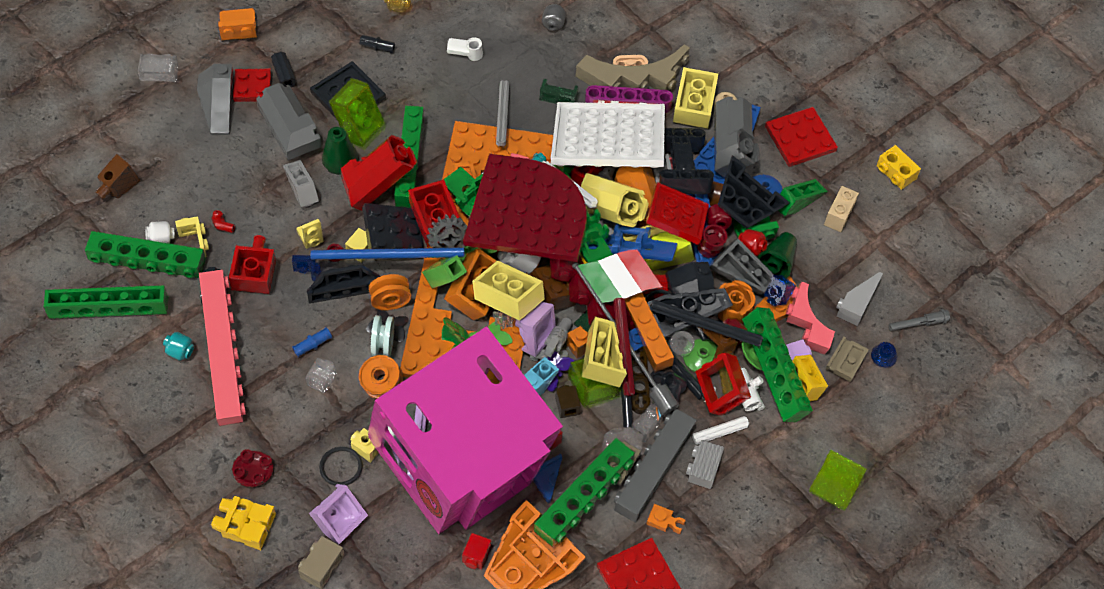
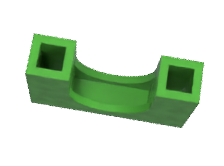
M464 246V248H465V257H466L467 253H469V252H471V251H473V250H475V249H477V248H476V247ZM480 248L488 255L497 251ZM456 255L450 258H442L424 270L422 273L431 288L453 282L465 274L467 270L462 264L465 257H458Z

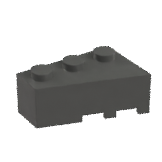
M739 239L732 241L709 264L712 271L731 281L738 280L747 283L753 289L752 292L758 295L765 293L778 280Z

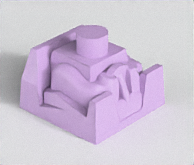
M541 302L520 321L516 319L515 326L519 328L520 335L525 343L522 351L536 357L546 346L544 344L552 329L556 327L553 304Z
M337 484V489L309 514L328 538L340 544L368 515L346 485Z

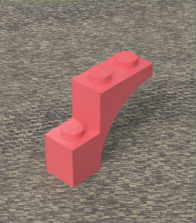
M801 282L792 291L791 297L793 302L792 304L789 303L786 314L788 318L786 322L805 328L802 339L805 340L806 346L808 345L811 350L825 355L831 347L835 331L824 326L815 317L808 302L809 284Z

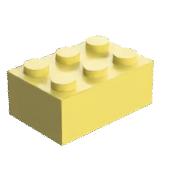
M683 67L673 122L708 129L718 79L717 73Z
M496 261L472 281L475 300L519 321L545 299L543 281L500 261Z

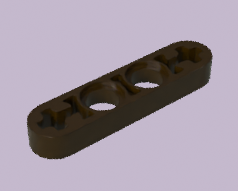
M642 346L637 349L640 352L639 359L648 371L647 356ZM631 354L632 370H633V367H634V366H639V364L637 363V361L635 360V358H634L633 355ZM633 370L634 385L642 383L645 386L641 391L635 389V394L631 396L632 410L636 414L641 415L649 410V382L644 372L636 373ZM639 397H642V408L638 404Z

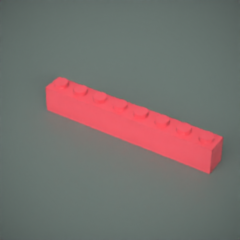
M223 270L199 273L217 422L219 426L243 422L242 415H246L245 404L241 403L240 397L244 396L242 384H238V378H241L240 366H236L235 361L239 359L238 349L234 348L233 342L237 341L235 329L231 330L234 316L233 312H229V306L232 305L231 295L227 294L226 288H230L228 276H224Z

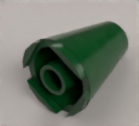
M333 127L328 131L322 154V164L328 169V172L342 175L341 168L353 159H356L358 162V153L345 129Z
M783 232L767 246L765 251H762L757 256L778 280L783 279L785 281L792 272L797 245L796 237L791 233Z

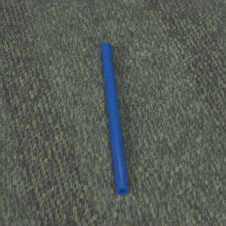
M465 248L311 250L312 260L450 258L456 255L458 257H465Z

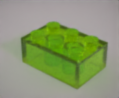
M351 78L329 101L339 126L345 129L351 142L355 145L363 147L385 124L368 83Z

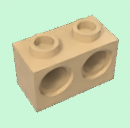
M841 186L827 214L824 225L842 232L859 193Z

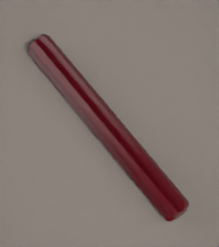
M615 298L613 302L619 340L618 347L623 356V368L626 369L627 373L622 382L624 396H632L635 394L626 304L624 298Z

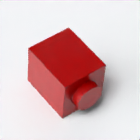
M471 533L462 554V563H465L471 569L478 568L482 570L491 549V540Z

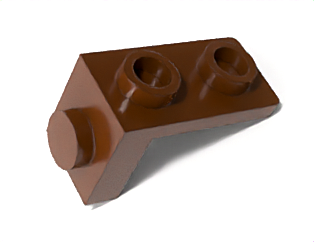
M698 327L718 345L713 360L721 353L734 355L738 343L734 338Z

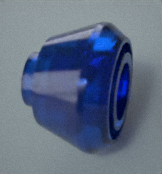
M882 342L871 351L872 360L880 367H891L898 358L894 345L889 342Z

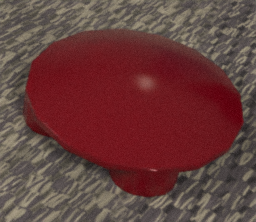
M245 449L240 453L232 467L235 480L247 487H256L264 484L269 480L273 472L272 459L269 455Z

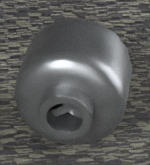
M558 4L547 6L543 12L542 24L552 31L562 28L566 17L565 10Z

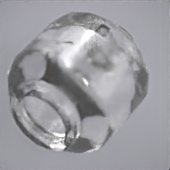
M678 331L671 336L668 346L676 357H686L693 351L695 341L690 333Z

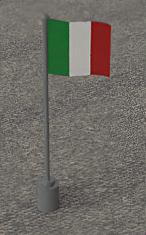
M637 249L623 251L596 262L581 265L576 262L572 265L608 319L615 323V327L616 322L604 306V303L613 302L615 298L626 299L647 290L663 288ZM630 345L631 354L653 386L649 396L662 415L672 412L679 406V403L666 384L655 383Z

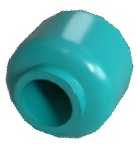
M174 332L171 336L167 335L163 342L165 353L179 361L185 358L188 359L194 350L193 340L180 332Z

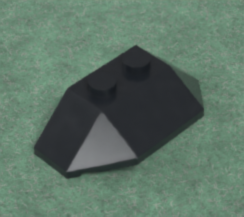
M362 264L323 271L307 290L309 304L368 294L370 283L381 276Z

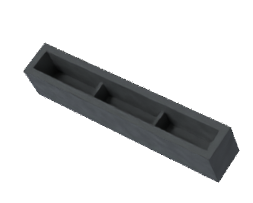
M675 409L672 415L670 413L667 415L663 423L665 426L662 430L658 429L654 436L655 442L653 445L649 444L644 452L646 456L635 465L634 475L628 476L624 483L625 489L623 492L619 491L613 501L615 503L614 511L636 523L693 432L696 419L678 409Z

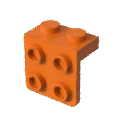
M253 8L226 10L219 13L220 21H218L221 40L257 37L255 10Z

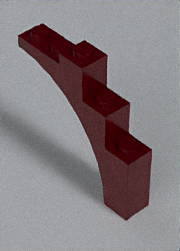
M579 255V259H578V262H577V263H579V264L581 265V264H584V263H583V261H582V259H581V257H580V255ZM550 258L551 278L569 282L570 301L587 305L589 325H592L595 317L609 320L577 270L573 269L572 265L576 262ZM614 302L604 303V306L615 321ZM626 308L628 328L632 330L636 327Z

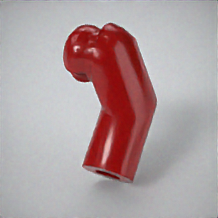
M215 210L211 217L215 228L233 233L235 224L225 222L222 217V211Z

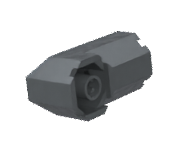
M277 83L265 88L262 91L264 95L261 98L258 96L256 99L257 106L287 160L320 148L321 140L319 134L315 132V123L309 113L304 111L289 85L284 87L283 84Z
M726 97L717 101L714 109L715 171L725 177L732 155L745 166H750L760 160L759 146L752 141V139H755L752 133V104L743 97H738V100H733V97Z

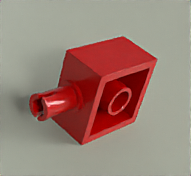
M255 235L252 247L236 245L228 277L231 290L270 294L276 257L274 249L264 248L266 242L264 236Z

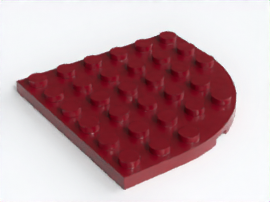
M489 153L463 238V246L578 262L587 225V211L584 198L576 184L566 174L551 165L527 158Z

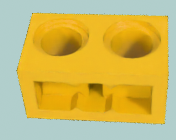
M896 145L881 154L876 165L901 190L915 181L921 170Z
M811 355L795 356L792 362L795 364L797 374L802 381L807 397L810 401L818 400L828 387L824 377Z

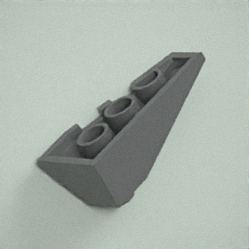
M213 64L198 75L197 92L211 135H229L234 90L232 64Z

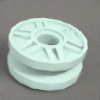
M375 315L371 335V356L378 355L380 348H383V355L391 356L394 337V317L388 316L386 324L382 325L381 316Z

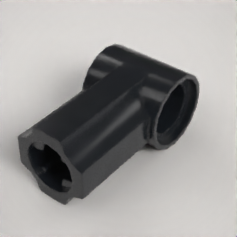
M667 371L661 378V385L666 384L677 402H679L680 394L687 387V381L678 374Z

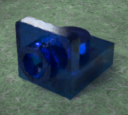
M292 255L294 272H311L312 281H315L316 274H320V263L312 260L311 255Z

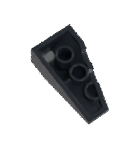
M691 262L665 273L673 295L715 289L714 279L708 262ZM718 314L711 317V319L718 321ZM694 326L702 341H713L698 326Z
M725 288L693 293L685 292L676 295L668 294L655 299L708 318L733 306ZM652 300L649 301V302H647L649 308H650V305H651ZM651 311L665 340L673 338L695 326Z

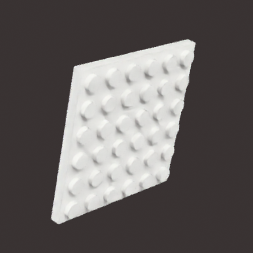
M557 102L551 165L631 166L634 168L664 167L665 104Z

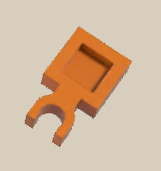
M654 504L646 524L666 532L667 527H670L674 532L680 534L682 528L677 527L676 524L684 525L685 519L680 517L674 518L672 517V510Z

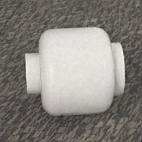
M166 221L151 222L149 227L145 229L146 240L170 244L171 239H174V228H170L169 223Z

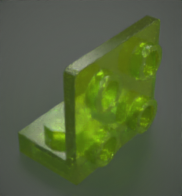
M830 450L809 492L842 510H846L867 469Z

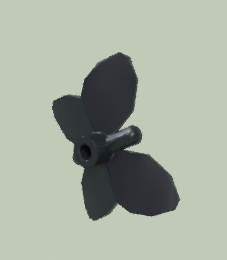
M378 310L376 315L381 316L382 325H385L389 314L385 310ZM406 316L394 318L393 339L395 341L402 342L404 340L403 326L408 321ZM372 320L366 328L367 332L372 333L374 320Z

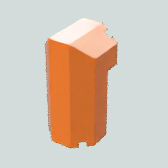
M619 167L615 175V181L643 190L645 193L643 196L649 203L645 219L637 221L635 223L637 225L634 227L641 228L650 225L646 223L656 186L652 169L650 167Z

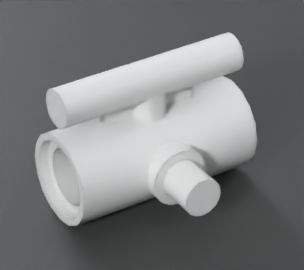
M741 368L751 394V398L742 403L745 411L763 410L765 406L757 392L759 385L764 382L760 376L753 379L745 368Z

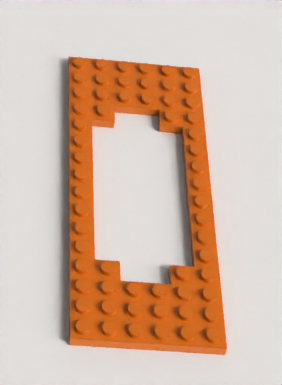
M455 121L442 180L454 172V163H473L476 176H480L484 172L489 153L511 156V153L529 159H532L535 153H542L546 157V161L551 163L553 135L507 128L506 145L497 146V127ZM449 191L455 205V196ZM424 258L422 272L442 258ZM422 272L400 366L403 377L406 378L411 377L450 351L454 346V343L442 340L443 318L451 319L452 311L434 308L438 287L431 288ZM511 316L509 320L490 317L489 325L496 321L500 325V330L505 331L511 336L512 343L502 345V347L520 369L524 352L522 348L525 343L520 335L519 328L515 326L516 319ZM489 368L486 376L493 384H499L500 381Z

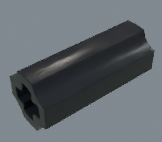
M281 51L274 53L271 58L279 82L284 87L286 85L293 87L296 84L295 77L286 53Z

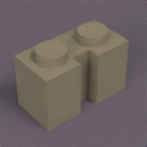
M321 536L319 541H315L312 544L308 557L301 560L298 566L300 578L322 589L331 577L332 571L337 568L345 556L343 547Z

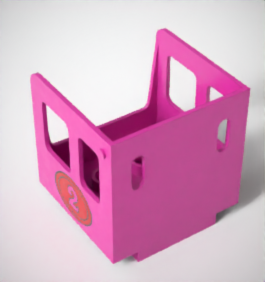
M486 326L377 398L374 402L368 437L439 535L457 521L461 523L465 530L469 529L528 487L549 455V449L563 426ZM489 368L500 381L499 384H493L486 376ZM415 404L418 406L431 424L430 431L422 432L407 413V405ZM388 426L417 464V469L390 434ZM385 440L408 469L414 480L398 466L384 447Z

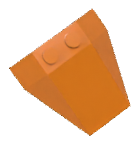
M526 500L512 515L510 524L501 538L502 541L494 553L484 577L496 589H544L571 574L586 557L567 537L560 544L557 542L552 547L535 533L534 523L543 514Z

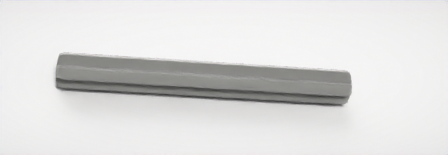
M501 80L499 86L497 146L506 145L509 82L507 80Z

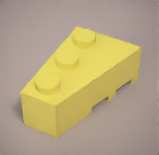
M598 317L594 318L588 331L581 377L620 387L627 373L626 369L623 368V356L619 351V340L614 322Z

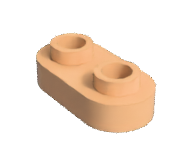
M620 55L614 58L613 64L640 66L648 64V60L643 55Z

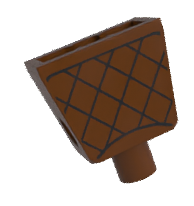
M116 154L99 173L97 178L102 185L95 193L102 200L110 193L115 198H120L135 186L140 179L130 164Z

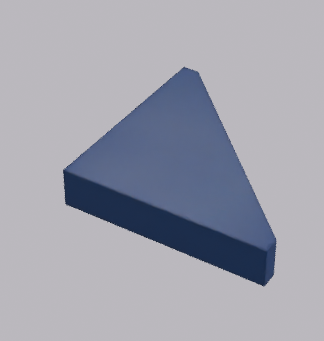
M561 454L544 462L533 480L547 503H550L562 461Z

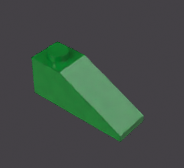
M816 179L785 187L780 195L790 203L778 211L784 216L794 214L825 195L828 191Z

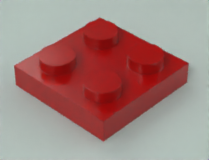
M235 69L234 102H257V97L260 96L261 98L264 95L262 91L271 86V69Z

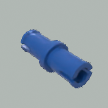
M327 327L312 336L308 335L307 339L292 346V349L296 356L300 357L311 349H317L318 345L331 339L332 335Z

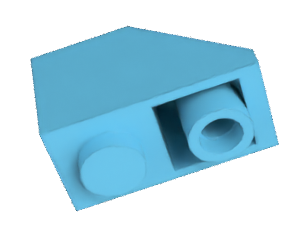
M544 357L524 376L541 396L559 372V369Z

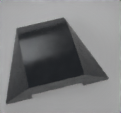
M732 155L718 206L748 229L790 202L777 191L773 194L744 171L747 166Z

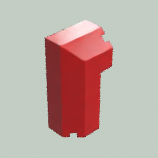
M391 135L366 157H361L362 161L357 162L356 159H353L341 168V179L352 208L362 211L364 203L373 202L408 173L417 163L413 150L410 147L407 149L404 147L403 144L405 142L403 139Z

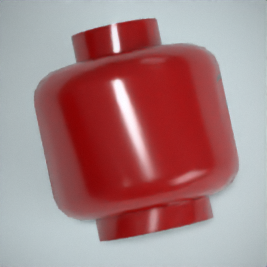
M747 229L738 238L755 256H758L767 248L768 243L765 235L760 231Z

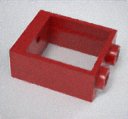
M721 353L717 355L716 359L703 364L702 368L695 371L708 410L712 414L722 416L751 398L743 372L735 355ZM726 367L733 390L718 399L710 376Z

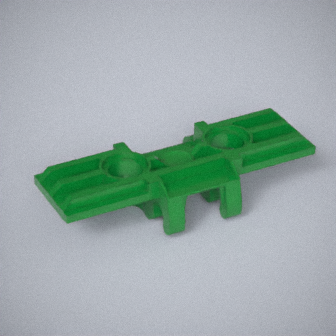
M460 167L446 177L444 181L448 190L456 197V205L470 218L483 174L474 179Z
M598 209L594 210L593 216H590L587 211L586 231L580 251L587 263L596 262L613 255L605 242L610 229L607 224H604L602 228L599 222L601 214ZM595 244L598 247L596 249H590L588 245Z

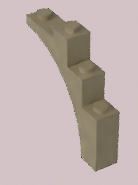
M683 45L665 59L640 66L609 64L586 55L577 64L575 77L590 86L644 89L650 86L653 89L672 91L676 85L675 79L680 67L683 64L686 65L689 61L690 47Z

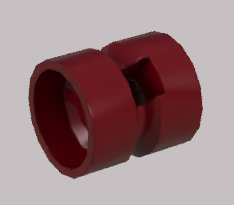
M711 224L704 229L702 239L699 245H697L701 255L707 258H714L720 254L727 241L725 229L716 224Z

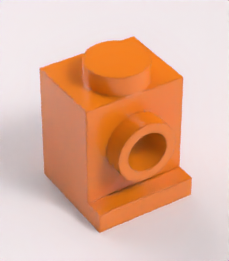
M581 326L567 333L566 344L577 359L585 355L588 332Z

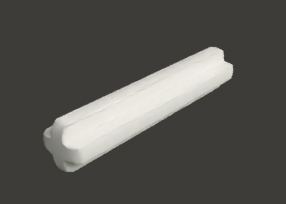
M743 416L696 432L692 438L694 443L698 445L701 440L710 441L745 429L749 426V421L747 417Z

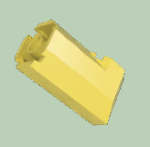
M586 173L581 187L598 200L596 208L586 206L588 213L594 215V210L598 209L601 218L629 227H634L637 225L635 224L637 221L645 219L649 203L643 196L645 195L643 190Z

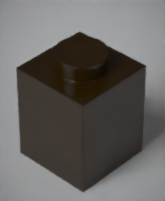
M563 385L557 388L555 399L560 419L580 415L581 405L576 386Z

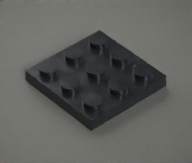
M353 61L310 87V92L343 126L386 98V94Z
M364 203L362 209L368 249L424 248L422 234L412 208Z

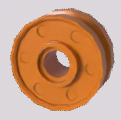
M399 274L383 275L373 280L369 285L371 304L376 309H398L405 306L411 300L409 282L405 276Z
M376 355L363 363L359 371V381L370 397L377 399L402 383L403 374L398 364L392 358L386 355ZM380 375H385L382 380H377Z

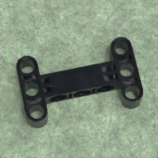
M664 128V152L671 153L673 169L662 170L659 183L684 194H709L712 192L714 173L707 169H695L692 152H700L705 147V130L700 128Z

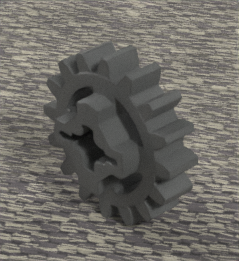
M445 214L444 219L438 217L437 223L432 222L434 227L428 228L430 234L427 235L431 248H464L462 243L467 225L465 222L463 223L460 217L457 219L455 215H452L449 218Z

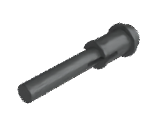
M940 309L939 312L924 314V317L890 323L889 330L893 331L926 324V326L937 323L946 324L950 320V314L948 310Z

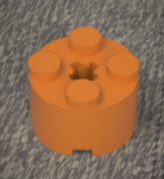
M738 280L727 284L724 283L720 288H725L733 306L719 313L718 318L723 322L728 318H737L743 324L742 319L753 311L756 300L752 292L753 289L747 283Z

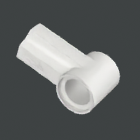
M450 38L447 53L468 56L470 60L478 61L483 57L482 42L479 38H470L469 40Z

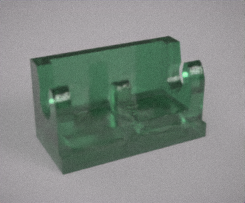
M544 78L540 88L539 100L557 104V102H576L579 86L575 85L574 90L548 85L547 79Z

